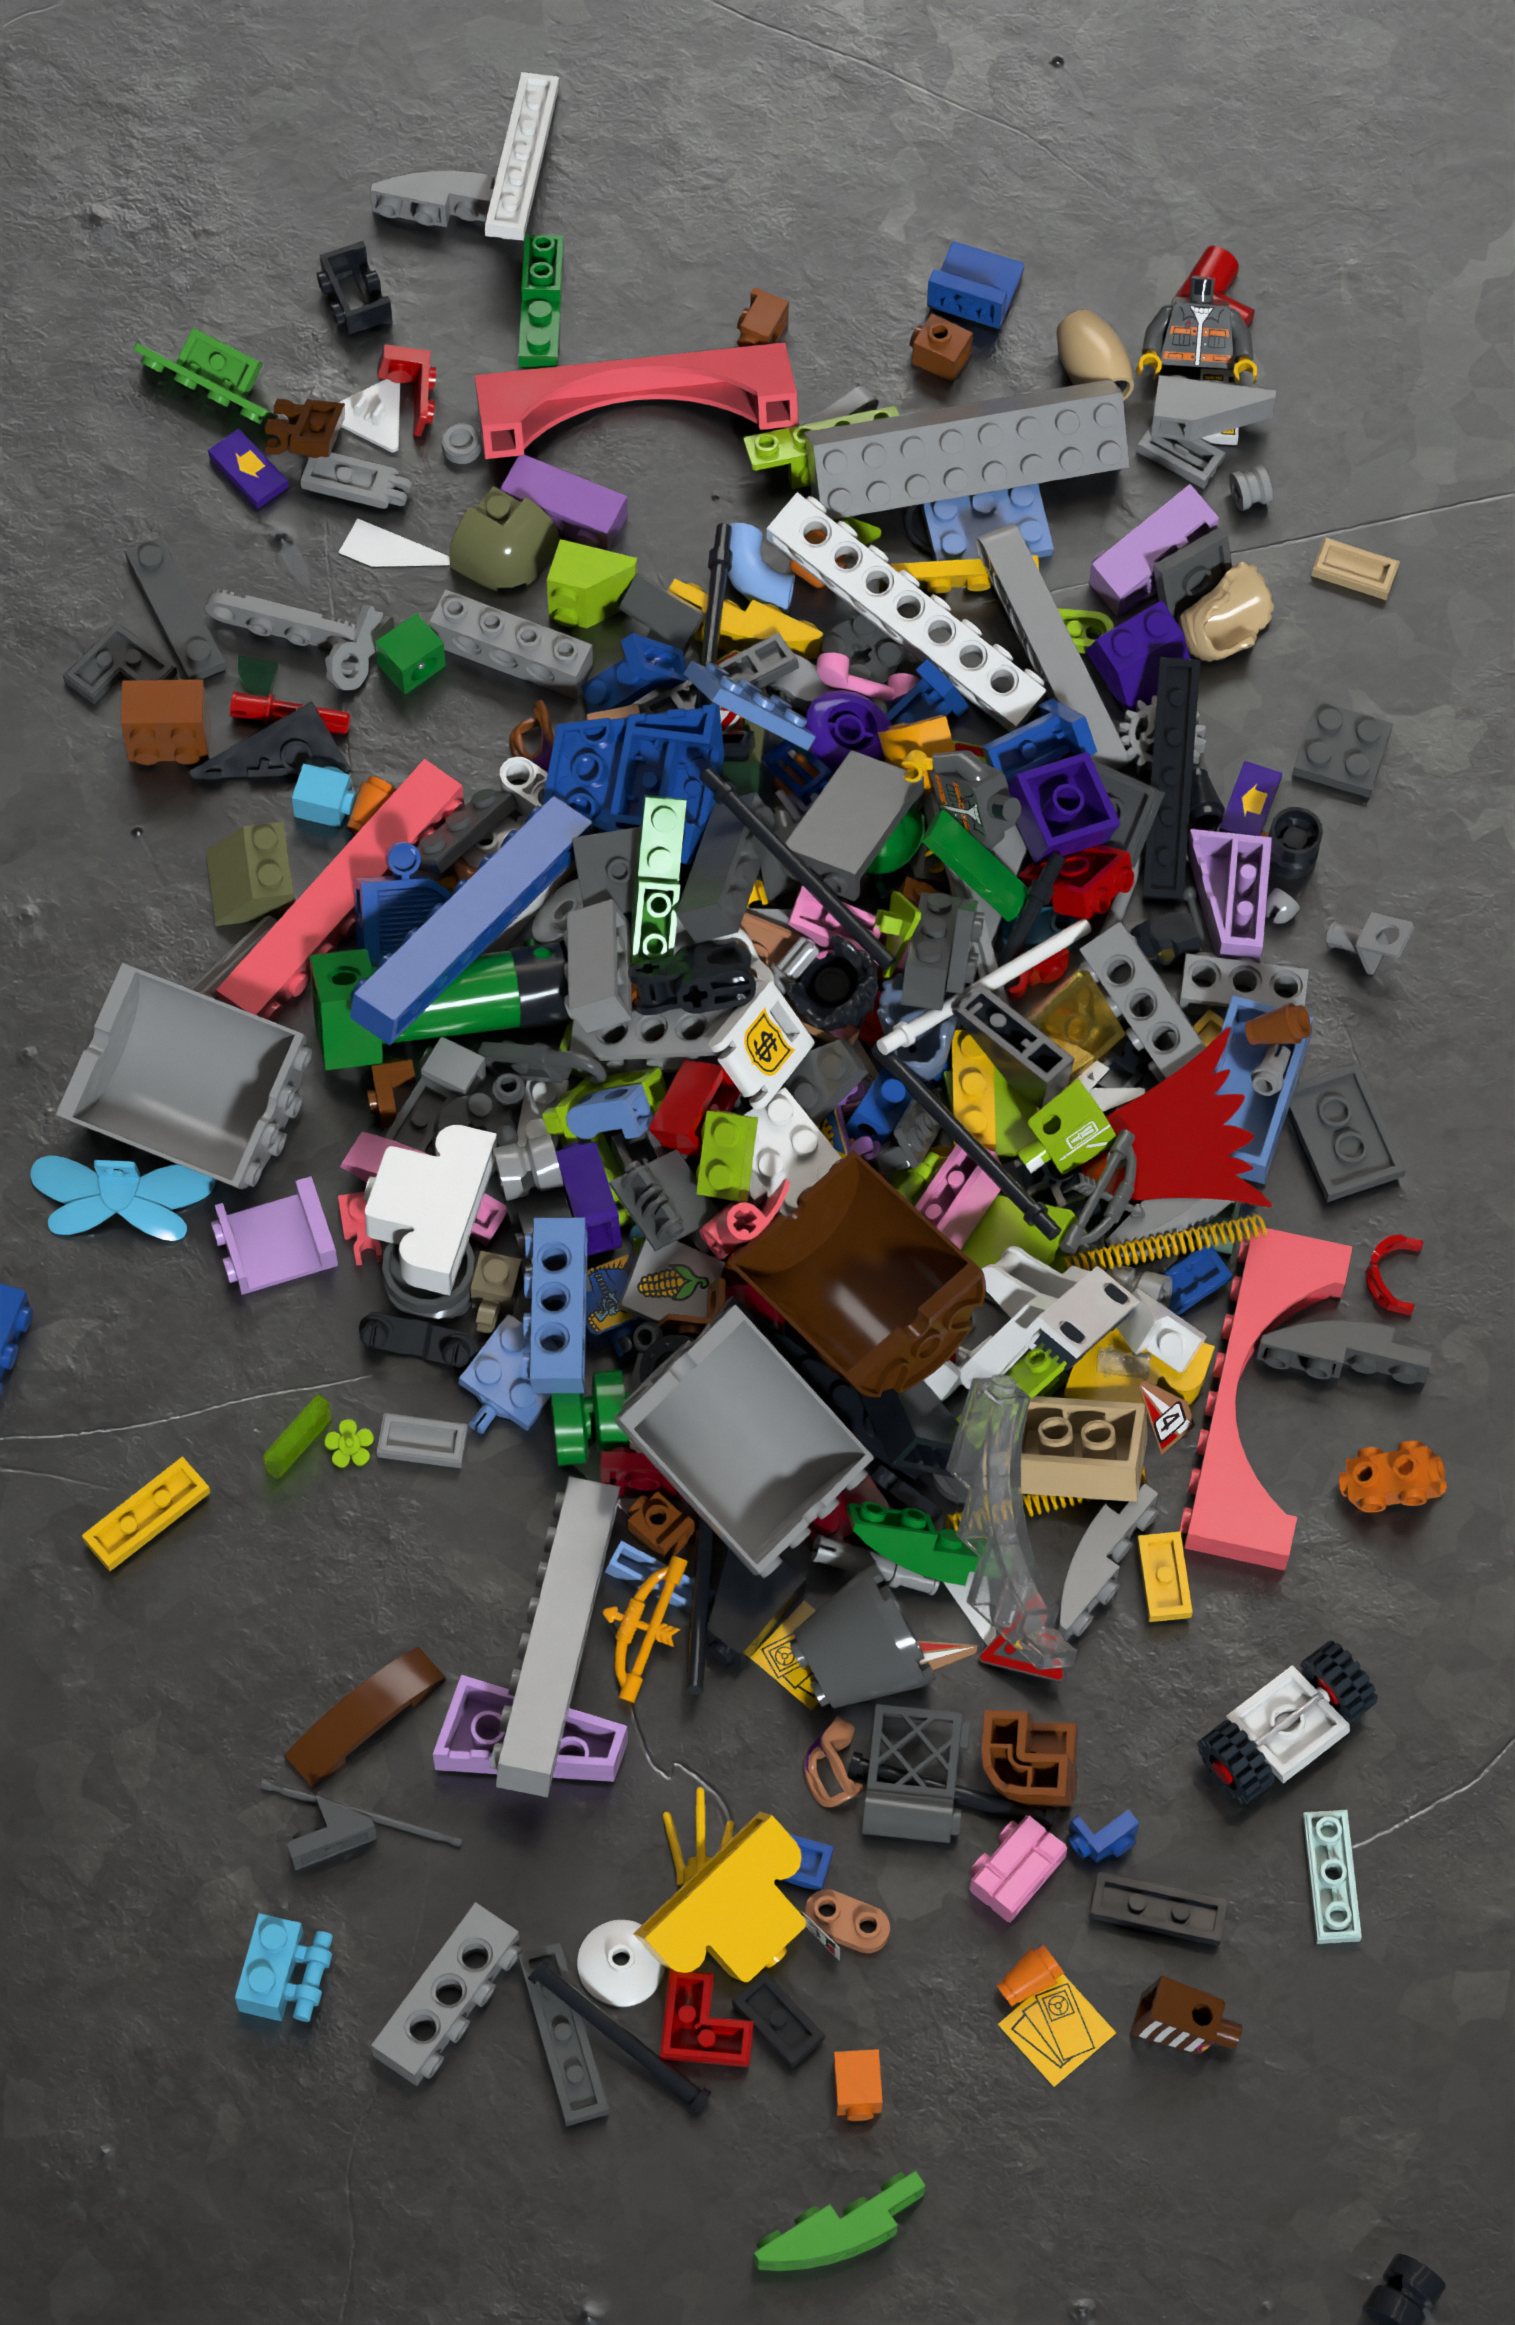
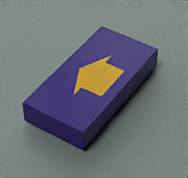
M237 429L208 450L209 458L257 509L288 488V480L240 429Z
M1244 761L1219 832L1261 836L1283 773Z

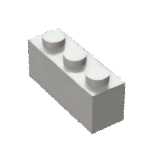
M613 899L568 912L567 931H564L563 937L568 950V963L564 964V972L569 990V995L565 996V1007L569 1017L576 1019L586 1033L632 1020L631 982L628 977V970L631 967L629 921Z

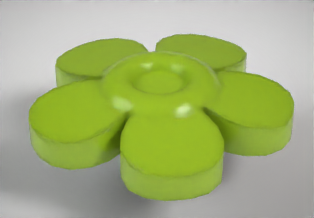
M350 1419L341 1421L339 1424L340 1434L329 1432L325 1437L324 1443L326 1448L333 1451L337 1450L332 1456V1462L339 1468H345L349 1464L350 1456L353 1463L357 1466L365 1465L370 1459L369 1452L362 1447H369L373 1443V1434L366 1428L359 1430L356 1434V1422Z

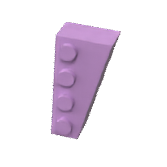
M460 1676L433 1752L435 1770L497 1774L496 1769L490 1768L495 1742H504L506 1732L499 1731L504 1705L513 1706L515 1698L513 1695H508L509 1689L468 1676ZM569 1708L553 1778L614 1782L628 1743L627 1726Z

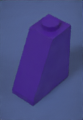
M579 1141L565 1145L562 1150L556 1151V1156L572 1218H585L588 1232L587 1256L621 1248L619 1215L596 1142L586 1144Z

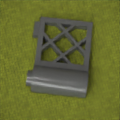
M876 1704L862 1834L950 1843L951 1835L960 1834L962 1809H955L953 1807L959 1749L968 1750L970 1723L962 1722L963 1713ZM884 1716L903 1718L912 1731L893 1746L882 1732ZM912 1719L925 1721L917 1726ZM934 1721L953 1723L951 1739L938 1750L922 1733ZM917 1736L931 1752V1755L912 1769L898 1750ZM882 1741L888 1750L880 1756ZM948 1749H950L949 1764L941 1756ZM892 1755L908 1773L895 1784L877 1782L878 1766ZM937 1760L948 1773L946 1789L927 1787L917 1774ZM913 1779V1780L917 1783L918 1786L905 1785V1784H906L909 1780Z

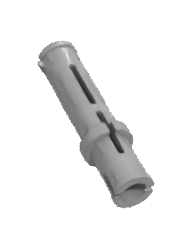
M818 1535L812 1546V1549H817V1552H811V1561L824 1563L855 1573H859L876 1563L883 1575V1581H886V1585L892 1588L901 1585L925 1592L928 1595H934L940 1583L932 1578L905 1569L883 1557L878 1552L826 1538L823 1535Z

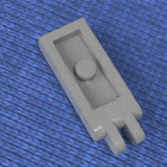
M332 452L329 457L309 458L301 478L302 489L386 509L389 503L404 506L407 500L405 493H408L412 486V482L407 478L400 477L399 471L395 468Z

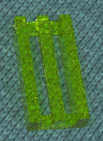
M317 1394L262 1456L265 1460V1471L275 1479L282 1477L332 1420L330 1404L326 1399Z

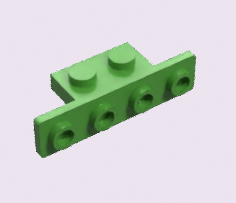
M192 328L176 362L143 345L135 344L133 350L144 355L141 363L161 373L164 367L177 372L174 380L195 390L197 384L209 389L206 397L228 407L230 401L242 406L239 414L261 424L263 418H278L277 414L247 399L263 366V363L195 328Z

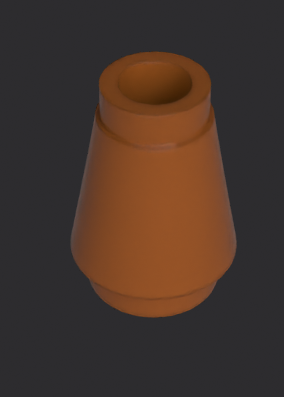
M1288 1003L1253 1020L1246 1021L1245 1031L1251 1045L1299 1044L1303 1038L1310 1036L1311 1024L1308 1012L1303 1005L1295 1006L1293 1003Z

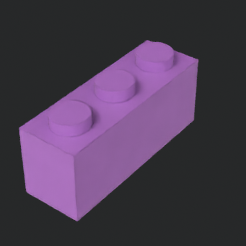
M526 455L517 457L500 488L501 491L520 502L527 497L537 504L554 522L559 535L573 539L578 544L607 551L612 547L628 517L626 495Z

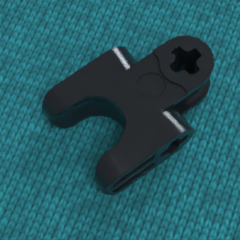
M734 937L682 947L671 958L661 959L660 957L633 965L628 970V977L631 983L637 985L639 996L634 1001L636 1012L641 1015H657L668 1010L682 1008L688 1013L699 1014L747 1004L752 1000L756 992V980L750 971L752 955L748 945L742 939ZM650 984H653L654 990H651Z

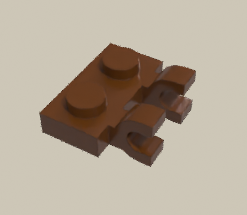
M277 398L274 405V413L283 414L288 417V420L268 419L265 433L274 434L280 440L269 439L265 447L266 454H281L290 446V453L303 454L309 458L329 457L345 419V403L306 399L305 404L300 405L294 404L289 400Z

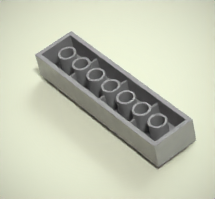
M1111 379L804 432L811 494L813 498L827 510L825 515L830 519L1130 467L1123 392Z

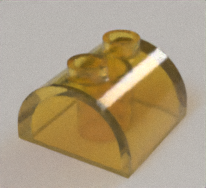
M1083 969L1074 971L1023 1016L1075 1058L1067 1086L1126 1035L1090 972Z

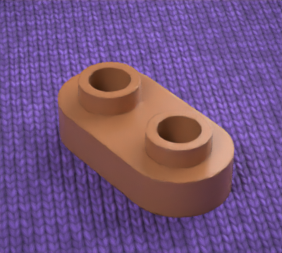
M830 1889L815 1892L806 1903L805 1915L836 1943L862 1953H874L882 1949L888 1941L890 1923L886 1914L877 1907ZM823 1905H831L835 1909V1913L830 1917H825L820 1914L819 1908ZM864 1921H871L875 1924L876 1930L872 1933H864L860 1929V1924Z

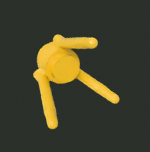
M702 1787L696 1789V1857L687 1859L688 1866L684 1864L670 1812L663 1813L665 1830L676 1868V1886L682 1887L712 1858L706 1856L705 1791ZM733 1821L726 1823L720 1849L732 1839Z

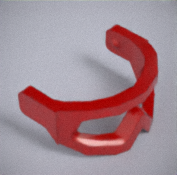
M1402 1234L1387 1236L1377 1244L1365 1271L1366 1284L1374 1300L1388 1311L1411 1315L1414 1304L1399 1301L1391 1294L1382 1281L1377 1263L1385 1254L1398 1249L1421 1251L1423 1241L1420 1239L1408 1238Z

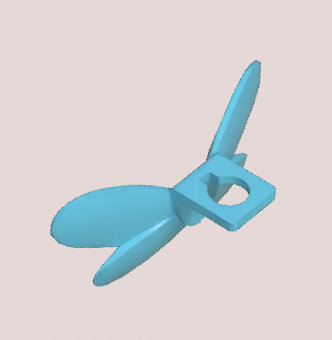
M52 1155L36 1160L30 1173L32 1183L39 1191L56 1201L66 1204L54 1211L48 1219L49 1229L58 1235H72L87 1231L101 1224L117 1212L130 1224L148 1235L163 1240H180L186 1235L187 1225L172 1210L199 1202L208 1196L215 1186L214 1178L179 1164L160 1168L140 1177V1172L135 1162L94 1160L95 1172L76 1161Z

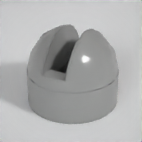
M1275 888L1267 897L1265 916L1269 918L1275 913L1276 916L1273 922L1282 924L1291 920L1300 910V906L1291 896Z

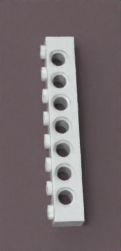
M797 492L767 527V540L922 663L928 659L962 695L1006 730L1012 732L1022 727L1039 707L1038 705L1045 700L1047 690L1042 687L1044 681L1032 670L1026 668L1023 672L1011 662L1013 657L998 644L991 646L980 638L982 633L973 623L966 619L960 622L949 613L951 608L940 597L934 594L929 597L918 588L920 586L919 582L905 570H901L898 573L888 565L889 559L881 550L873 545L867 548L856 539L857 533L848 524L841 520L835 523L825 515L827 510L819 501L811 496L805 499ZM811 530H819L825 534L826 539L820 544H811L806 541L804 536ZM848 554L857 560V564L853 568L843 569L836 564L835 560L841 555ZM873 579H881L886 582L888 589L881 594H875L870 592L866 585ZM909 603L918 608L919 614L914 618L907 619L902 617L897 609L901 605ZM942 628L950 634V639L945 643H935L928 634L933 629ZM966 653H974L980 657L982 663L978 667L967 668L960 662V657ZM1003 677L1012 683L1013 688L1009 692L999 693L992 688L991 682L996 678Z

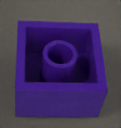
M1089 752L1016 774L1008 786L1010 796L1020 801L1021 813L1016 823L1035 865L1047 862L1051 852L1066 856L1106 843L1121 824Z

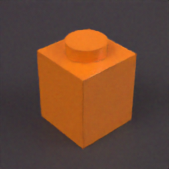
M879 2049L834 2052L833 2068L837 2116L847 2115V2120L850 2121L872 2119L874 2117L873 2113L882 2112L883 2104Z

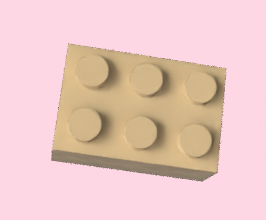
M1035 1396L1014 1417L1007 1455L1009 1493L1137 1502L1148 1438L1145 1404Z

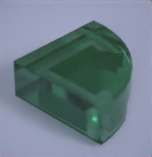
M239 655L238 672L244 689L250 695L269 697V694H272L277 677L278 663Z

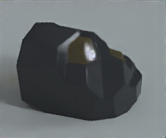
M1175 912L1152 918L1136 925L1130 932L1132 936L1136 937L1137 944L1148 960H1155L1164 966L1184 962L1186 954L1201 952L1199 934L1191 914Z

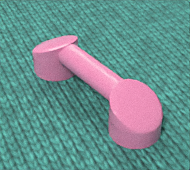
M823 653L817 658V674L824 684L835 690L853 691L867 697L885 701L887 705L897 704L920 682L919 678L914 675L898 673L889 676L887 686L849 675L850 660L843 654Z

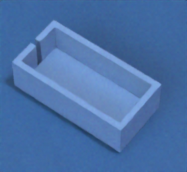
M1232 995L1221 1030L1222 1033L1228 1027H1231L1230 1034L1222 1056L1212 1073L1229 1069L1230 1074L1222 1087L1214 1095H1245L1241 1107L1224 1125L1245 1129L1255 1137L1250 1143L1231 1153L1229 1157L1241 1159L1253 1166V1170L1239 1174L1242 1178L1265 1184L1312 1036L1313 1017L1309 1016L1311 1033L1308 1038H1303L1299 1044H1279L1275 1056L1278 1057L1282 1046H1286L1292 1053L1290 1064L1283 1074L1284 1084L1281 1090L1273 1095L1264 1096L1254 1090L1251 1074L1256 1067L1261 1065L1265 1052L1271 1044L1251 1045L1246 1036L1245 1024L1246 1021L1253 1020L1278 1007Z

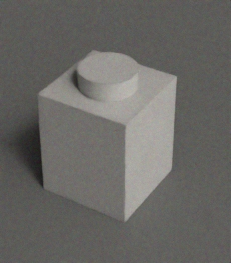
M442 1036L435 1048H427L419 1064L422 1075L454 1092L459 1097L475 1094L486 1076L485 1057Z

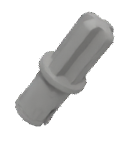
M805 937L799 938L778 964L773 963L771 965L775 980L774 984L782 996L786 993L788 984L792 982L797 984L796 980L819 954V949L815 944Z

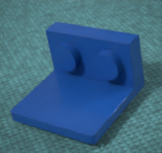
M954 241L950 245L941 270L933 269L929 278L927 307L1000 329L1023 274L1024 263Z

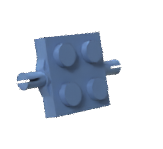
M507 1314L459 1378L458 1384L476 1395L483 1405L468 1423L473 1430L477 1427V1432L480 1434L484 1433L496 1415L510 1419L528 1431L551 1400L550 1394H533L530 1379H523L522 1357L523 1353H530L531 1339H524L523 1323L510 1314ZM552 1340L543 1347L550 1352L560 1350Z

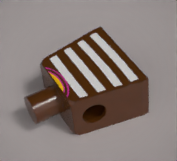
M1160 1976L1141 1993L1130 2035L1200 2055L1214 2043L1234 2050L1240 2040L1243 2026L1240 2023L1222 2018L1225 2001L1168 1977Z

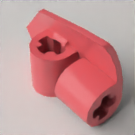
M786 1178L759 1209L747 1202L738 1204L730 1202L699 1230L702 1240L714 1253L712 1257L719 1260L724 1259L737 1246L755 1238L763 1231L780 1209L788 1192L790 1182Z

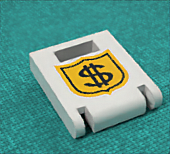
M766 980L756 983V992L752 1000L745 1005L738 1006L710 1040L708 1046L714 1053L724 1050L717 1060L744 1097L752 1096L749 1103L753 1109H761L771 1101L814 1046L815 1041L773 981Z

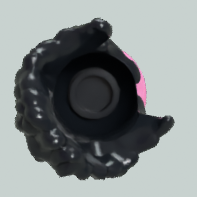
M834 935L831 938V941L834 943V950L819 952L817 957L796 980L797 984L789 983L786 989V994L790 996L792 1006L796 1011L804 1015L806 1021L812 1026L824 1028L827 1031L844 1029L847 1025L858 1026L860 1018L865 1017L870 1010L874 1009L873 1002H875L878 990L877 964L874 962L873 957L865 951L857 949L851 942L845 941L838 935Z

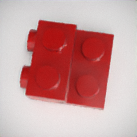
M1100 844L1063 856L1066 861L1053 885L1055 889L1052 896L1054 912L1078 920L1086 919L1087 921L1096 913L1105 914L1110 908L1111 900L1119 892L1128 893L1134 884L1130 852ZM1033 861L1017 875V878L1029 888L1033 879L1038 880L1046 862L1035 865Z

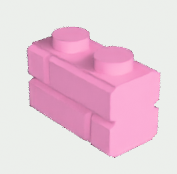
M1027 1815L1019 1824L1012 1820L997 1838V1842L1001 1844L991 1857L986 1853L981 1855L969 1871V1874L973 1876L969 1889L971 1893L1010 1923L1066 1858L1067 1847L1052 1833L1047 1832L1042 1825Z

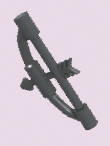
M1128 1130L1120 1131L1110 1150L1111 1156L1097 1183L1094 1179L1079 1173L1080 1183L1072 1186V1189L1083 1193L1085 1196H1089L1076 1223L1069 1227L1060 1245L1063 1252L1073 1255L1079 1246L1098 1240L1114 1223L1119 1222L1124 1210L1130 1212L1131 1218H1143L1145 1216V1211L1140 1204H1135L1134 1206L1129 1204L1131 1196L1135 1191L1134 1183L1137 1171V1159L1132 1148L1135 1135ZM1126 1158L1127 1163L1123 1182L1119 1183L1114 1195L1104 1191L1120 1160ZM1100 1198L1110 1202L1103 1214L1104 1219L1090 1233L1085 1234L1086 1231L1084 1229Z

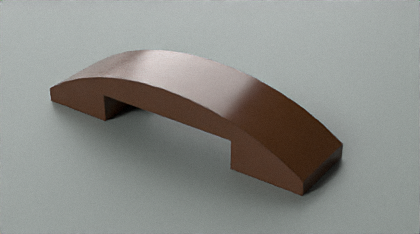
M419 1647L414 1648L383 1667L339 1701L284 1755L285 1759L313 1790L346 1763L345 1757L409 1704L412 1707L416 1706L444 1683L446 1677Z

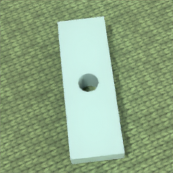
M1347 1810L1304 1812L1302 1819L1316 1944L1358 1942L1362 1936ZM1329 1870L1335 1871L1340 1878L1331 1880L1326 1876L1325 1872Z

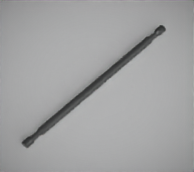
M262 1781L261 1789L277 1791L282 1795L317 1805L316 1795L286 1786H277L269 1781ZM330 1800L372 1818L373 1822L434 1840H443L458 1847L462 1845V1838L450 1837L432 1829Z

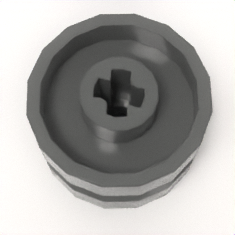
M469 1241L450 1296L407 1284L400 1273V1245L388 1243L383 1252L382 1272L384 1286L390 1306L399 1316H414L436 1321L444 1326L455 1322L468 1311L472 1304L470 1288L475 1273V1257Z

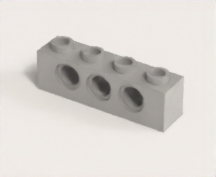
M446 589L429 621L430 628L443 641L444 650L578 700L582 691L581 685L586 683L593 669L592 644Z
M1118 922L1079 949L1086 959L1080 964L1093 984L1101 981L1108 992L1102 998L1114 1016L1117 1018L1121 1014L1124 1015L1131 1026L1125 1030L1127 1036L1138 1051L1144 1047L1153 1059L1147 1065L1159 1083L1181 1069L1207 1047L1132 935L1121 922ZM1123 965L1130 966L1132 970L1130 978L1122 984L1114 983V971ZM1143 999H1152L1154 1001L1153 1011L1146 1017H1137L1135 1008L1138 1002ZM1166 1032L1176 1033L1177 1040L1173 1048L1167 1051L1158 1049V1039L1162 1034Z
M730 1007L699 1014H691L682 1008H678L657 1015H641L636 1012L635 1008H632V1020L586 1033L578 1021L574 1019L570 1051L585 1054L599 1062L604 1067L607 1076L658 1066L662 1073H677L684 1060L721 1065L717 1059L724 1050L714 1053L708 1046V1043L734 1012L735 1008ZM703 1033L700 1037L692 1040L695 1035ZM663 1035L660 1039L652 1041L655 1037ZM623 1036L620 1041L613 1043L617 1038ZM577 1069L581 1077L593 1076L585 1070Z
M475 1902L372 2043L373 2057L416 2086L424 2076L430 2079L443 2062L444 2056L441 2055L443 2049L450 2040L456 2043L468 2028L470 2020L467 2019L469 2013L476 2004L482 2007L492 1995L496 1987L493 1980L502 1968L508 1971L518 1959V1954L522 1951L518 1947L520 1944L519 1931ZM471 1953H482L488 1958L486 1964L478 1969H471L464 1964L465 1958ZM447 1988H454L462 1993L460 2000L452 2005L441 2003L438 2000V1996ZM421 2024H429L436 2029L434 2036L426 2041L415 2039L412 2036V2032Z

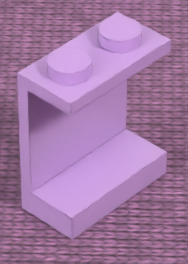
M312 1176L295 1181L298 1193L296 1195L227 1215L223 1203L215 1205L218 1220L211 1222L217 1246L226 1245L229 1257L222 1259L229 1283L238 1282L241 1295L338 1266L336 1249Z

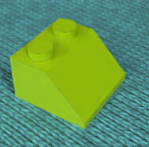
M560 539L547 577L549 619L565 627L579 626L589 628L621 612L618 608L635 575L638 574L637 558Z

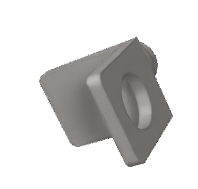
M1371 912L1363 929L1334 921L1328 929L1326 942L1329 947L1358 953L1366 973L1373 975L1383 955L1392 958H1399L1414 930V926L1410 921ZM1383 929H1397L1399 931L1398 939L1392 944H1388Z

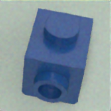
M1128 1809L1096 1834H1093L1077 1815L1070 1820L1068 1830L1070 1836L1068 1841L1081 1858L1084 1859L1088 1856L1096 1866L1112 1853L1116 1857L1121 1856L1136 1843L1134 1837L1137 1835L1139 1822Z

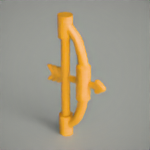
M672 1556L667 1566L654 1571L648 1576L634 1597L629 1599L624 1614L618 1612L617 1606L608 1607L603 1610V1615L609 1623H613L614 1620L621 1622L615 1636L617 1642L614 1668L621 1686L618 1698L630 1703L635 1702L643 1681L641 1675L655 1638L658 1642L674 1647L672 1635L680 1631V1629L668 1626L665 1623L661 1624L675 1585L679 1586L688 1561L682 1558ZM663 1579L665 1584L650 1624L641 1621V1615L646 1605L644 1603L645 1599L655 1585ZM636 1628L646 1631L630 1674L625 1671L627 1646L632 1642Z

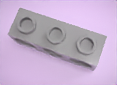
M1207 952L1186 954L1179 1007L1187 1017L1202 1018L1210 1009L1224 1020L1232 995L1278 1008L1288 1003L1305 1007L1309 969L1299 968L1292 963H1279L1277 965L1258 963L1256 960L1246 957L1235 960L1217 958L1216 955ZM1203 979L1211 983V986L1199 987L1194 981ZM1246 985L1253 991L1243 993L1238 991L1235 986ZM1286 990L1293 996L1283 998L1277 995L1276 991Z

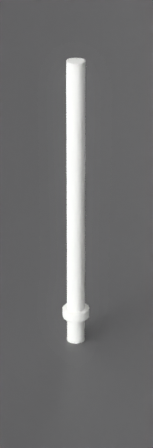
M1086 919L1075 922L966 987L963 994L956 993L946 999L942 1011L929 1009L908 1023L901 1021L894 1025L893 1032L877 1040L879 1051L883 1055H887L900 1046L908 1047L915 1043L917 1036L954 1015L952 1013L953 1007L980 983L991 992L1091 933L1089 922Z

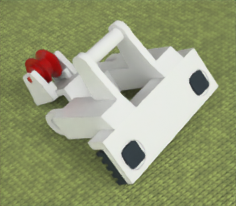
M1011 1246L1002 1253L1001 1259L997 1263L986 1265L981 1269L985 1275L986 1291L1008 1314L1011 1320L993 1337L990 1335L972 1351L960 1346L939 1369L923 1381L941 1402L950 1396L961 1384L970 1391L980 1392L985 1390L990 1384L993 1385L1027 1352L1033 1350L1041 1343L1045 1344L1041 1350L1046 1352L1051 1349L1052 1352L1049 1356L1053 1359L1058 1355L1060 1358L1056 1362L1060 1365L1065 1361L1067 1364L1064 1369L1068 1371L1110 1331L1112 1332L1140 1301L1098 1266L1092 1271L1071 1266L1061 1274L1032 1257L1020 1247Z

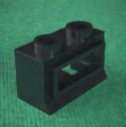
M364 241L320 255L321 271L316 273L322 293L324 295L331 293L334 302L330 303V308L337 325L344 324L350 335L379 324L393 323L391 301L388 296L383 297L381 294L380 279L376 270H370ZM353 275L366 304L350 310L337 281Z

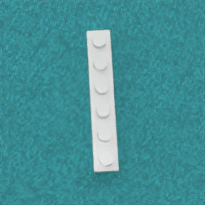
M521 72L485 223V236L524 241L559 90V77Z

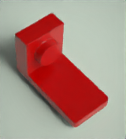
M384 344L377 366V378L389 379L394 383H415L413 436L421 437L425 424H432L435 402L428 400L429 390L434 389L436 380V367L430 366L431 351Z

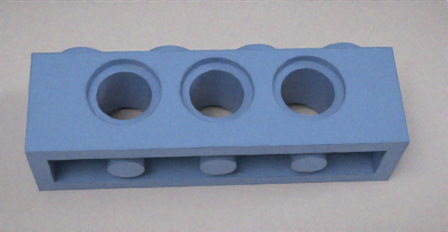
M534 1218L533 1233H526V1259H533L532 1273H525L524 1292L525 1298H532L531 1313H524L523 1333L524 1339H531L530 1353H523L522 1374L523 1379H530L533 1394L585 1393L588 1232L585 1218ZM553 1260H562L566 1263L564 1268L558 1271H550L545 1268ZM551 1300L565 1302L564 1307L558 1311H549L544 1308ZM551 1340H560L565 1343L560 1350L550 1352L543 1348Z

